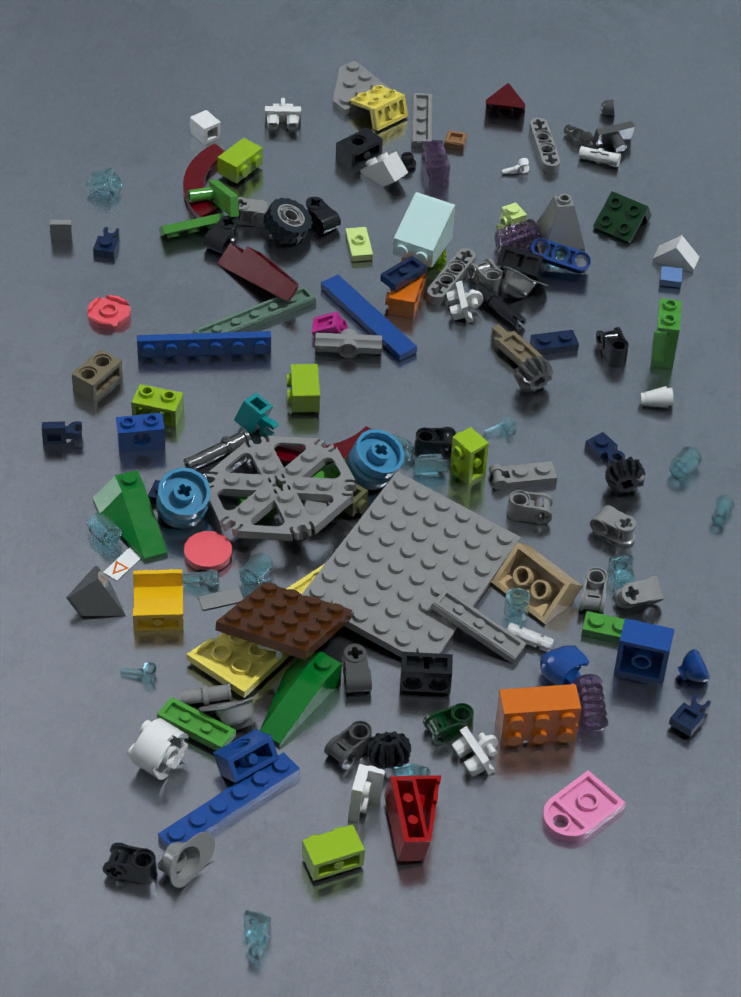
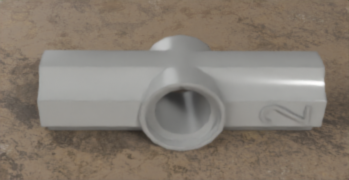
M345 329L340 334L316 333L315 352H335L344 358H353L357 354L381 355L382 336L359 335L353 329Z

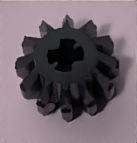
M622 457L621 460H613V464L607 465V470L605 471L606 483H608L611 491H617L619 494L623 492L629 494L630 491H637L638 487L644 485L646 474L639 459L633 460L632 457L624 459Z
M386 731L383 734L377 733L369 738L367 757H369V762L373 766L381 767L384 770L386 768L393 769L394 767L401 768L403 764L409 763L411 744L405 734H397L396 731L388 733Z

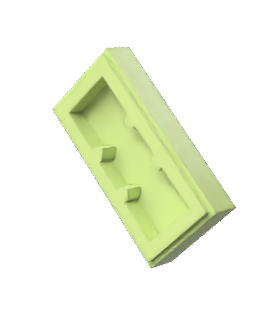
M345 228L351 260L353 262L373 260L367 228Z

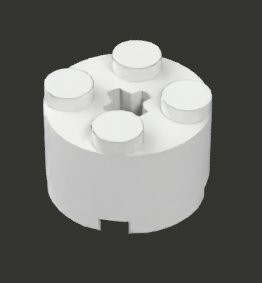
M157 718L152 722L146 720L140 728L141 735L136 743L129 748L127 756L132 759L135 765L157 779L162 780L169 776L165 772L170 767L175 769L181 762L188 746L184 739L189 738L186 733L162 718Z

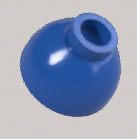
M697 649L690 650L683 658L682 665L677 667L684 681L689 679L699 683L709 681L710 674Z

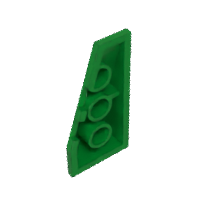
M138 470L115 475L93 497L100 518L104 522L108 521L113 526V530L118 535L121 534L127 540L128 545L144 561L167 556L166 546Z
M321 651L313 653L306 660L297 658L285 671L260 731L271 735L274 744L280 747L341 683L342 663Z

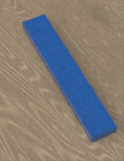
M340 275L321 282V289L371 335L382 336V345L399 361L417 352V346Z

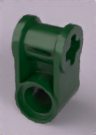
M458 703L440 711L429 713L423 719V725L430 730L432 734L431 739L435 745H444L449 741L462 737L460 730L467 726L470 732L473 731L474 711L470 705Z

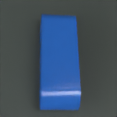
M544 238L534 240L530 248L531 253L544 256L547 264L574 273H585L591 264V258L588 253ZM536 245H543L546 248V252L538 254L535 252L534 247ZM558 251L564 252L566 259L563 261L557 260L555 253ZM583 258L586 261V266L578 267L575 264V260Z

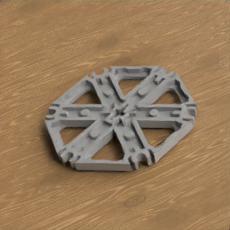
M267 436L268 442H266L265 437H260V444H254L252 440H249V447H247L246 443H243L207 474V481L211 489L209 505L220 528L223 527L224 531L231 528L233 536L238 535V538L293 541L292 534L296 540H300V532H306L310 537L312 536L311 528L315 531V534L318 533L352 503L354 499L353 492L356 491L355 479L338 448L335 449L333 444L326 448L325 440L320 441V438ZM280 445L287 447L303 446L306 448L304 452L286 467H283L274 449ZM247 456L252 459L259 474L229 473L226 470L241 457ZM332 461L341 474L335 479L311 477L324 465ZM276 483H278V485L281 486V488H283V491H281V489L277 487ZM218 496H241L248 498L235 509L226 510L223 508ZM301 500L332 503L319 514L309 515ZM274 507H276L284 523L281 526L254 525Z

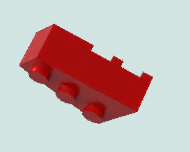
M442 775L390 776L384 798L398 861H422L425 859L431 843Z

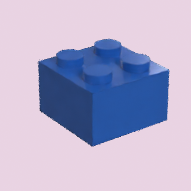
M625 618L614 673L663 683L675 629Z

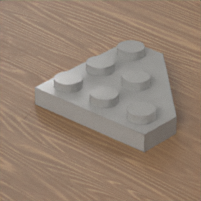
M354 60L339 68L333 96V107L346 116L362 109L351 104L350 99L356 97L357 94L367 92L376 85L391 88Z

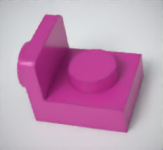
M338 311L314 317L311 333L314 338L316 333L340 334L341 331L348 329L345 319H342Z

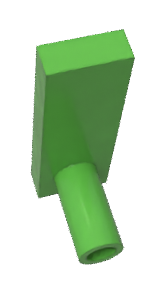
M217 179L209 180V187L187 191V198L190 203L210 200L230 217L239 216L238 195Z

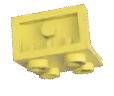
M376 85L371 90L361 92L356 97L350 99L351 104L370 111L372 127L376 131L408 117L405 94L386 88L383 85Z

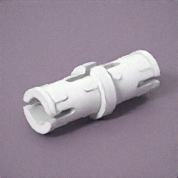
M581 146L579 159L618 167L621 154L604 151L603 148L593 149Z

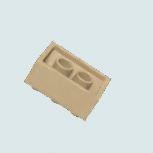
M517 542L492 580L495 586L544 624L568 608L583 587L534 548Z

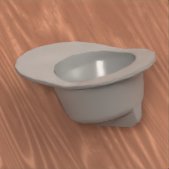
M503 267L507 271L503 281V290L513 297L523 298L527 296L537 283L548 286L532 280L512 268Z
M258 696L239 701L210 704L200 707L198 710H214L220 722L235 730H239L254 724L252 699Z
M200 832L187 842L171 843L166 848L157 866L159 870L170 877V882L174 887H184L210 861L214 853L215 840L210 833Z

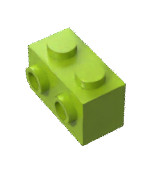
M242 138L217 157L218 174L238 183L263 164V147L246 138Z
M291 364V374H286V386L291 387V389H287V403H292V412H320L318 364Z
M139 384L131 402L132 416L162 413L164 425L176 428L184 410V393Z
M472 427L453 436L450 462L452 473L467 485L486 475L489 442Z
M353 824L346 827H337L320 835H311L307 839L302 840V857L313 881L364 865L365 849Z

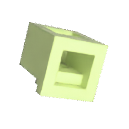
M516 202L504 206L501 210L500 224H497L496 228L507 240L525 234L527 214Z

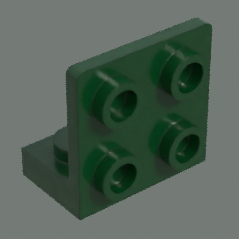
M611 191L593 227L596 230L630 243L642 220L648 223L652 215L649 206Z

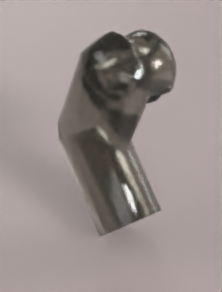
M569 124L564 127V133L572 136L581 144L586 145L593 139L592 134L588 131L585 132Z

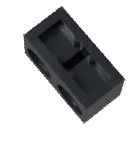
M503 245L496 265L499 270L506 271L503 267L507 266L530 279L540 281L546 260L544 256Z
M402 651L400 690L450 693L453 654Z

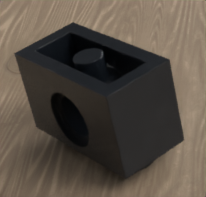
M366 127L336 143V160L352 171L364 165L371 158L382 154L383 139Z

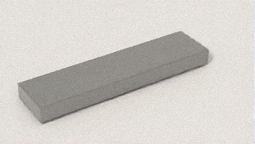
M413 93L411 148L431 149L432 94Z
M444 588L430 607L512 664L527 644L447 588Z

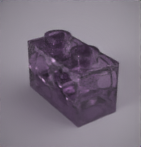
M431 140L422 142L421 163L428 186L449 185L450 163L443 141Z

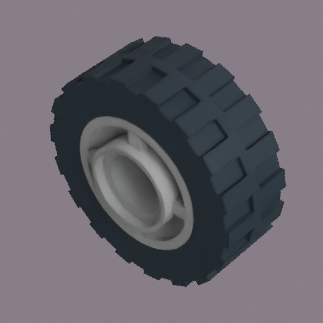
M290 198L275 199L270 204L263 220L265 228L269 231L270 235H273L275 239L283 243L289 244L302 242L309 232L313 221H311L312 217L309 211L302 204Z

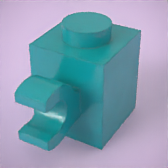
M254 393L243 401L234 418V421L242 428H245L250 434L260 428L262 435L266 438L267 436L274 435V432L269 427L274 430L279 426L274 419L268 417L273 405L258 393Z

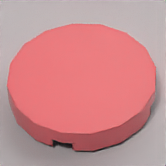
M106 295V298L102 299L98 297L89 303L87 308L88 320L99 329H118L129 322L131 308L127 300L120 296Z
M215 531L196 533L187 540L184 546V558L187 564L198 571L199 569L205 570V572L221 570L229 564L232 556V545L229 539Z

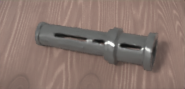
M241 428L238 430V433L230 437H222L216 445L183 459L186 468L196 470L222 456H229L243 443H246L247 447H249L251 437L245 428Z

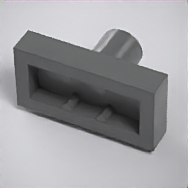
M632 121L596 129L592 143L595 148L612 144L616 153L623 152L627 148L624 141L631 139L635 125Z

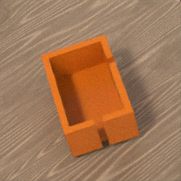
M576 684L499 689L495 722L500 746H516L523 744V741H528V744H542L545 742L576 740L581 714V704Z

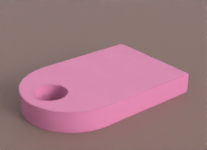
M588 770L546 802L543 810V825L547 832L558 840L578 842L590 836L624 810L626 802ZM555 821H563L567 826L559 828L553 823Z

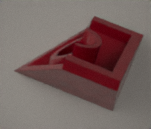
M509 83L486 99V108L490 109V105L498 106L497 110L508 109L513 111L514 108H520L521 112L525 113L526 104Z

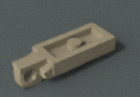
M499 324L491 328L490 337L494 340L496 346L517 365L521 366V362H525L527 358L531 359L534 355L542 356L515 331L507 332Z

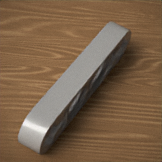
M533 118L530 121L529 132L541 169L545 173L555 174L560 169V157L548 122L543 118Z
M468 248L460 249L427 289V301L430 304H443L448 299L446 292L455 290L457 288L456 282L462 281L469 273L468 265L475 263L476 253ZM452 269H459V270H461V271H460V272H454V271H452ZM442 281H449L451 284H443Z

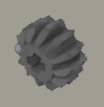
M534 355L531 359L527 358L525 362H521V366L515 369L514 377L522 390L534 393L536 390L540 391L543 386H547L546 383L551 381V376L554 372L549 362L543 356L538 357Z

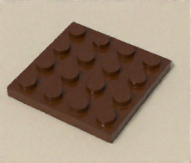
M264 582L218 619L215 630L306 660L351 619L352 610L343 607L341 604L329 603L315 596H303L296 590L278 587L274 583Z

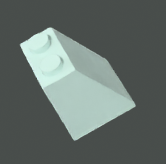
M416 192L394 236L393 255L405 259L413 256L426 266L432 268L453 238L455 205Z

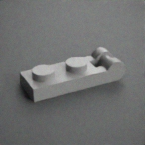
M552 461L510 466L493 464L489 467L490 476L493 478V487L496 490L557 484V475Z

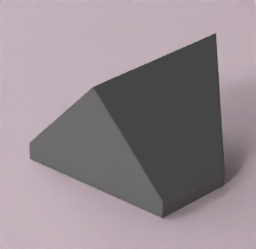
M94 566L66 597L79 616H126L111 583L98 566Z

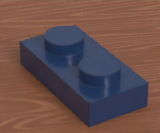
M410 256L383 272L380 276V281L396 292L427 273V266L415 257Z
M573 330L533 334L530 337L532 347L541 355L578 351L579 343Z

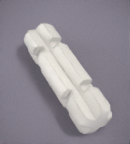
M510 623L507 627L508 631L526 642L527 645L535 648L539 646V649L545 652L550 651L553 647L554 640L550 637L544 636L543 638L541 637L542 634L524 627L520 629V626L514 623Z

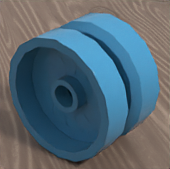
M373 429L360 435L346 456L345 462L358 485L366 489L378 490L384 488L404 462L405 454L402 445L396 437L386 431Z
M183 467L173 469L165 474L158 486L156 498L158 516L166 524L174 528L186 529L200 523L207 513L211 489L207 479L198 471Z

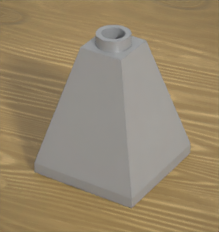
M560 194L559 196H554L534 225L537 238H544L585 252L571 195ZM540 245L542 252L545 253L546 248L543 245ZM558 251V252L555 253V255H556V254H565V253L562 252V251Z

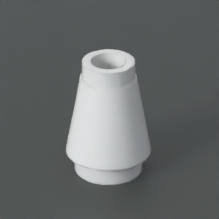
M664 386L641 393L642 406L660 408L673 406V389Z

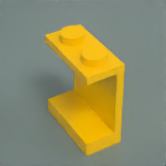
M182 569L133 570L134 632L184 630Z

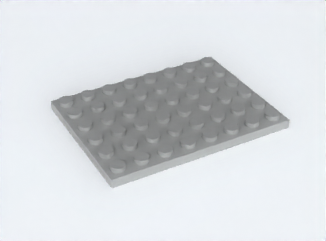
M397 471L305 589L302 596L319 597L323 601L341 604L343 607L351 609L352 617L344 625L345 627L401 658L402 651L441 654L459 627L431 609L432 603L444 588H447L474 607L517 542H520L521 537Z

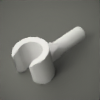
M521 158L518 161V165L502 169V175L517 171L521 174H527L529 171L528 159Z

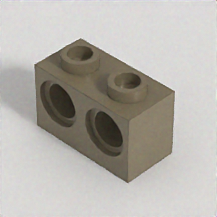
M99 350L72 373L73 391L94 402L123 377L122 360L103 350Z

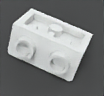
M359 764L351 793L349 821L358 823L360 814H366L368 803L380 804L385 770L378 769L375 766Z

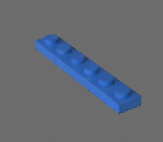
M271 331L137 335L138 358L271 353Z
M284 752L278 755L279 759L241 779L158 833V840L167 848L174 842H187L200 832L211 834L299 776L300 768Z

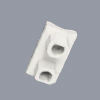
M281 98V104L265 106V122H267L268 129H278L279 122H287L289 130H297L299 122L301 123V106L285 104V98Z
M462 281L456 282L457 289L446 292L453 320L465 318L467 323L474 322L470 307L478 308L483 303V295L481 292L473 289L466 293Z
M467 726L460 730L462 737L452 744L460 759L470 752L474 753L473 757L464 762L472 777L483 771H486L488 775L494 773L495 770L486 754L489 753L490 756L497 754L495 748L498 745V739L494 735L486 736L482 732L478 735L480 741L477 742Z

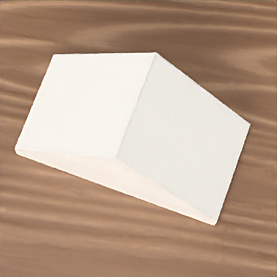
M682 235L659 245L653 258V262L683 268V270L694 272L699 261L698 254Z

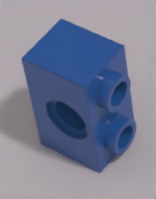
M162 413L116 417L119 453L165 449V429Z
M258 729L213 752L221 776L235 783L279 759L271 735Z

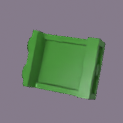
M663 298L659 300L657 331H654L651 367L673 369L680 332L682 301Z

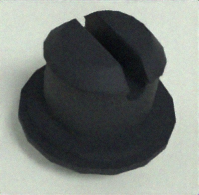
M404 152L401 155V160L407 170L416 166V161L411 152Z

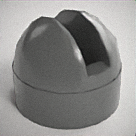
M613 99L605 100L601 104L603 114L607 116L615 115Z

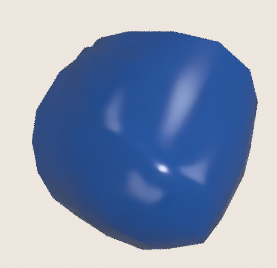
M576 645L562 646L548 651L541 656V672L554 686L576 684L577 691H581L589 686V682L585 681L579 673L581 666H587L589 660Z

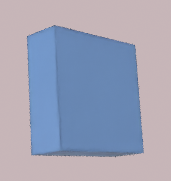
M661 266L659 285L681 288L683 268Z

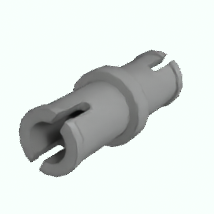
M230 683L207 687V684L202 685V688L179 690L180 701L187 705L198 703L209 705V702L232 700Z

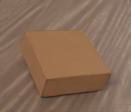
M448 130L444 141V148L464 151L468 133Z

